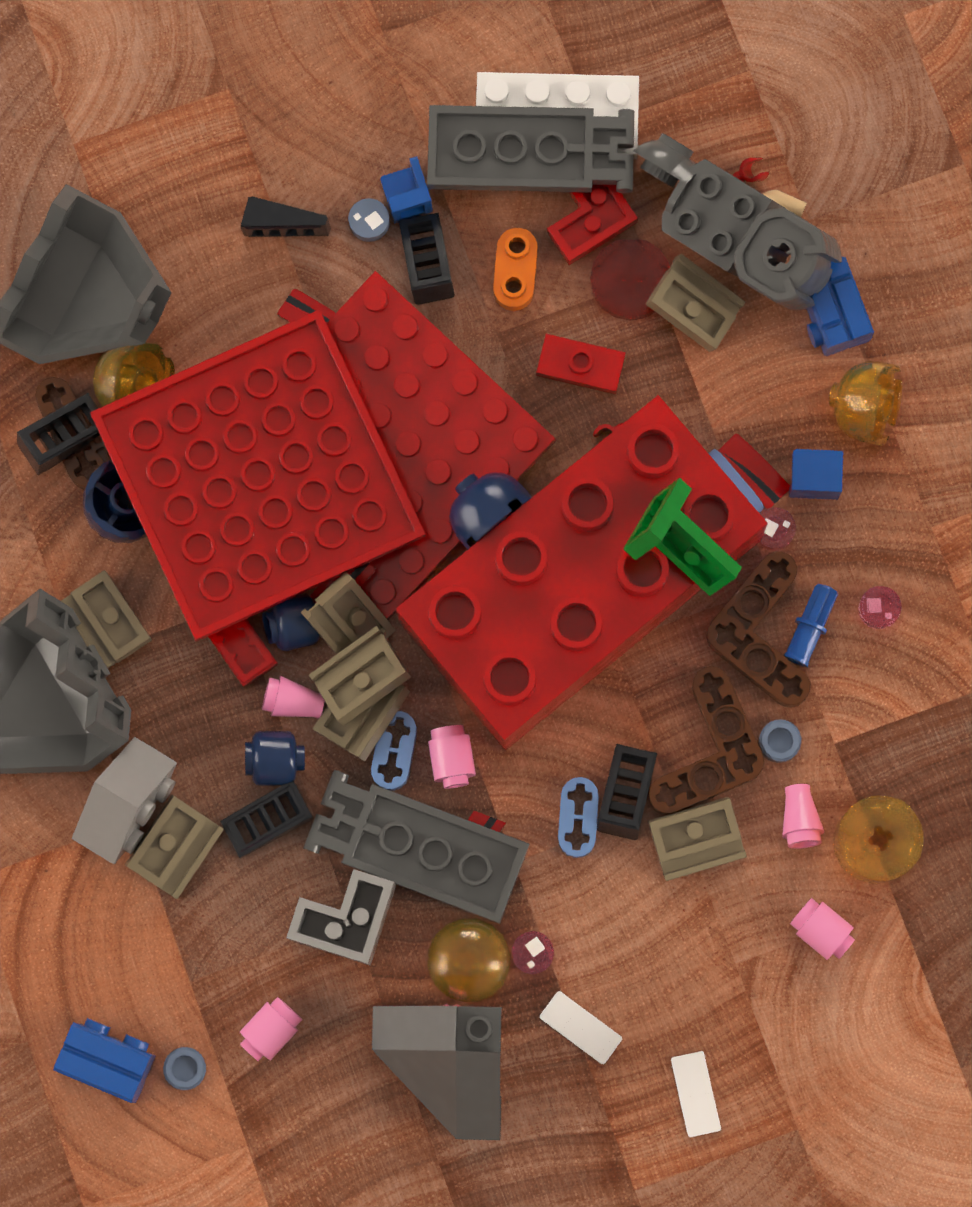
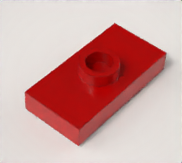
M546 334L536 376L616 395L626 352Z
M247 619L208 636L244 688L279 665Z

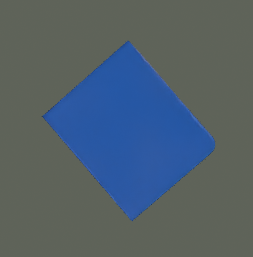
M417 156L409 158L410 168L384 175L380 179L394 224L399 223V220L433 212L432 200Z
M795 449L792 453V477L789 497L838 500L842 493L843 451Z

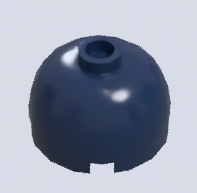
M113 462L103 463L91 474L83 492V511L90 527L101 537L115 543H132L147 537Z
M491 472L480 478L473 473L461 481L455 488L459 495L452 503L449 517L452 529L468 550L521 507L522 504L531 499L532 496L516 479L504 473Z

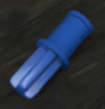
M817 584L814 587L802 617H797L795 620L798 626L787 651L784 653V657L792 663L808 668L810 658L820 635H825L827 632L824 626L837 599L838 592L823 584Z

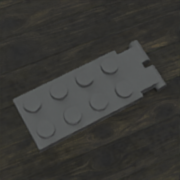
M429 105L427 188L442 190L592 192V185H617V192L631 193L633 192L634 156L632 154L617 153V149L634 147L635 111L621 109L618 111V117L593 116L594 108Z
M333 770L321 805L335 810L332 819L316 814L303 849L319 854L321 847L344 855L341 862L344 865L393 881L396 885L500 924L528 852L529 843L374 784L371 785L370 791L363 790L347 783L349 775Z

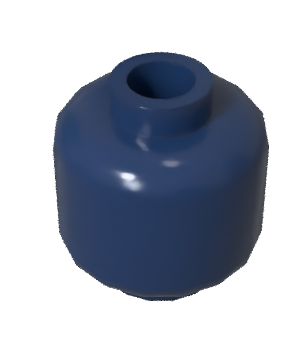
M299 594L263 612L264 632L270 644L275 643L280 650L289 651L318 643L320 635L301 614L304 609L308 611L315 605L314 600L309 594Z
M259 731L253 735L252 742H245V776H252V780L258 786H282L295 781L296 771L305 770L304 745H296L295 736L290 731Z

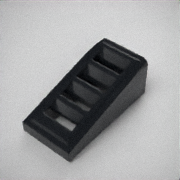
M253 196L248 197L241 222L243 235L248 237L329 236L331 229L326 215Z
M439 213L399 220L410 286L415 304L420 305L453 298L455 293ZM434 231V236L415 240L410 238L411 235ZM437 247L435 251L416 255L413 253L414 251ZM440 263V267L417 271V267Z
M89 393L17 432V445L37 475L51 469L100 436L90 412L98 409ZM81 410L92 425L88 429L84 427L76 415ZM68 420L77 435L71 437L62 423ZM54 430L62 443L56 445L48 432ZM39 439L47 452L42 454L34 442Z
M616 744L597 821V831L632 840L638 839L657 753ZM621 762L645 767L644 773L620 768ZM617 778L639 783L641 787L638 789L616 784ZM613 795L636 800V806L612 801ZM609 812L632 817L633 820L614 815H609Z
M292 781L274 789L220 822L241 859L308 823L314 817L296 783ZM286 796L297 814L291 819L288 817L280 801ZM271 804L282 822L277 827L274 826L265 809ZM258 812L268 831L263 835H260L251 818V815ZM242 820L253 838V841L248 844L245 843L236 826V823Z

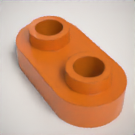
M511 228L505 231L497 242L493 293L496 302L502 308L509 311L524 309L531 303L534 296L538 245L534 235L523 228ZM514 242H521L524 244L525 249L520 253H514L509 247ZM511 281H516L520 283L521 289L516 293H511L506 289V285Z

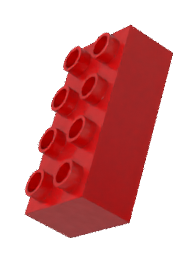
M659 395L395 608L401 626L505 751L702 590L656 546L637 560L633 559L623 549L655 495L678 478H681L692 490L680 510L735 561L739 560L756 546L764 535L768 525L767 521Z

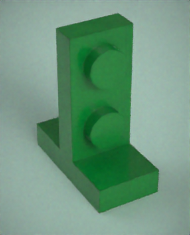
M678 478L653 497L623 549L633 559L637 560L656 546L704 592L711 596L736 579L742 567L680 510L692 488L681 478Z

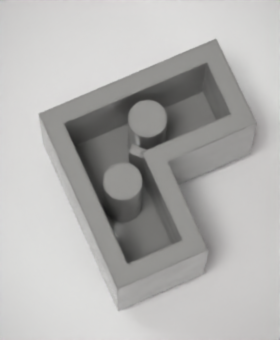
M134 737L94 782L71 839L112 864H115L125 851L132 854L144 836V832L139 829L140 826H144L153 814L156 807L154 803L157 800L164 803L175 786L176 782L171 779L177 762Z
M353 869L341 909L339 910L299 897L286 938L371 966L396 888L395 882Z

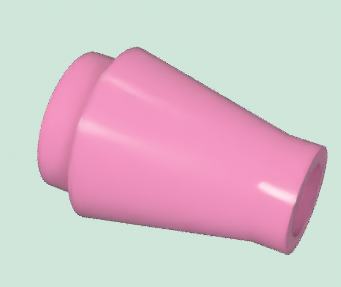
M280 676L279 679L269 677L262 710L271 712V716L320 718L325 700L320 693Z
M794 784L785 787L786 799L782 837L787 839L788 847L802 849L820 845L822 843L821 834L824 833V829L811 795L810 785Z

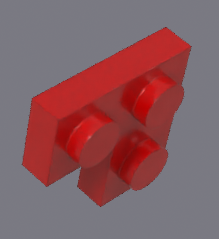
M592 185V192H569L579 208L547 228L548 235L568 265L573 264L638 223V217L623 195L616 191V185Z

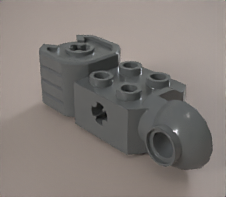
M664 133L661 134L658 140L645 142L634 149L636 154L645 159L640 167L641 169L671 187H674L677 181L680 180L669 197L662 214L663 232L725 271L739 277L740 281L767 298L790 310H802L815 306L810 296L814 293L818 294L828 283L833 270L831 269V262H842L840 247L834 237L787 210L782 205L710 161L704 159L699 163H695L690 160L694 152ZM790 255V261L785 264L787 257Z

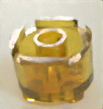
M880 795L864 798L850 807L840 818L833 836L834 852L841 867L853 877L870 884L888 883L906 874L920 859L924 843L923 829L915 812L903 800ZM874 829H877L879 835H886L888 842L883 844V851H880L878 845H870L868 838L874 835Z

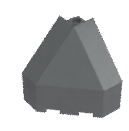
M66 184L52 202L39 235L24 253L12 285L0 300V344L38 364L145 344L158 324L172 292L121 212Z
M42 589L37 590L0 621V774L89 771L129 741L131 720L129 704L123 695L115 696L106 680V677L111 673L95 646H86L76 628L81 622L74 610Z
M373 1006L372 1050L455 1139H501L500 1064L502 1007Z

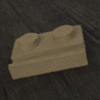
M680 254L674 258L671 267L661 278L647 300L646 305L707 351L712 352L717 349L734 322L736 314L746 302L683 254Z
M105 570L61 600V602L74 610L81 622L76 627L87 647L90 645L95 646L107 668L121 662L152 641Z
M344 572L315 599L317 603L308 611L304 609L301 612L336 655L375 626L384 633L386 639L396 631L347 572Z
M377 626L309 674L333 715L343 726L411 678L410 673L385 638L384 633Z
M401 684L344 726L337 721L327 706L313 727V730L365 762L410 691Z
M171 795L135 851L125 863V866L175 899H178L224 829L174 795Z
M729 797L648 820L666 881L747 857Z

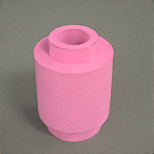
M451 725L431 730L432 740L428 741L434 782H443L444 789L469 785L468 778L475 776L476 772L470 736L465 734L464 726Z
M811 898L790 923V925L798 930L796 935L826 960L832 954L840 959L855 941L849 935L854 927L823 901L818 904Z
M277 997L271 1004L266 1002L241 1029L240 1033L245 1039L240 1045L257 1061L263 1056L271 1061L298 1031L296 1026L302 1021V1018L283 1000Z

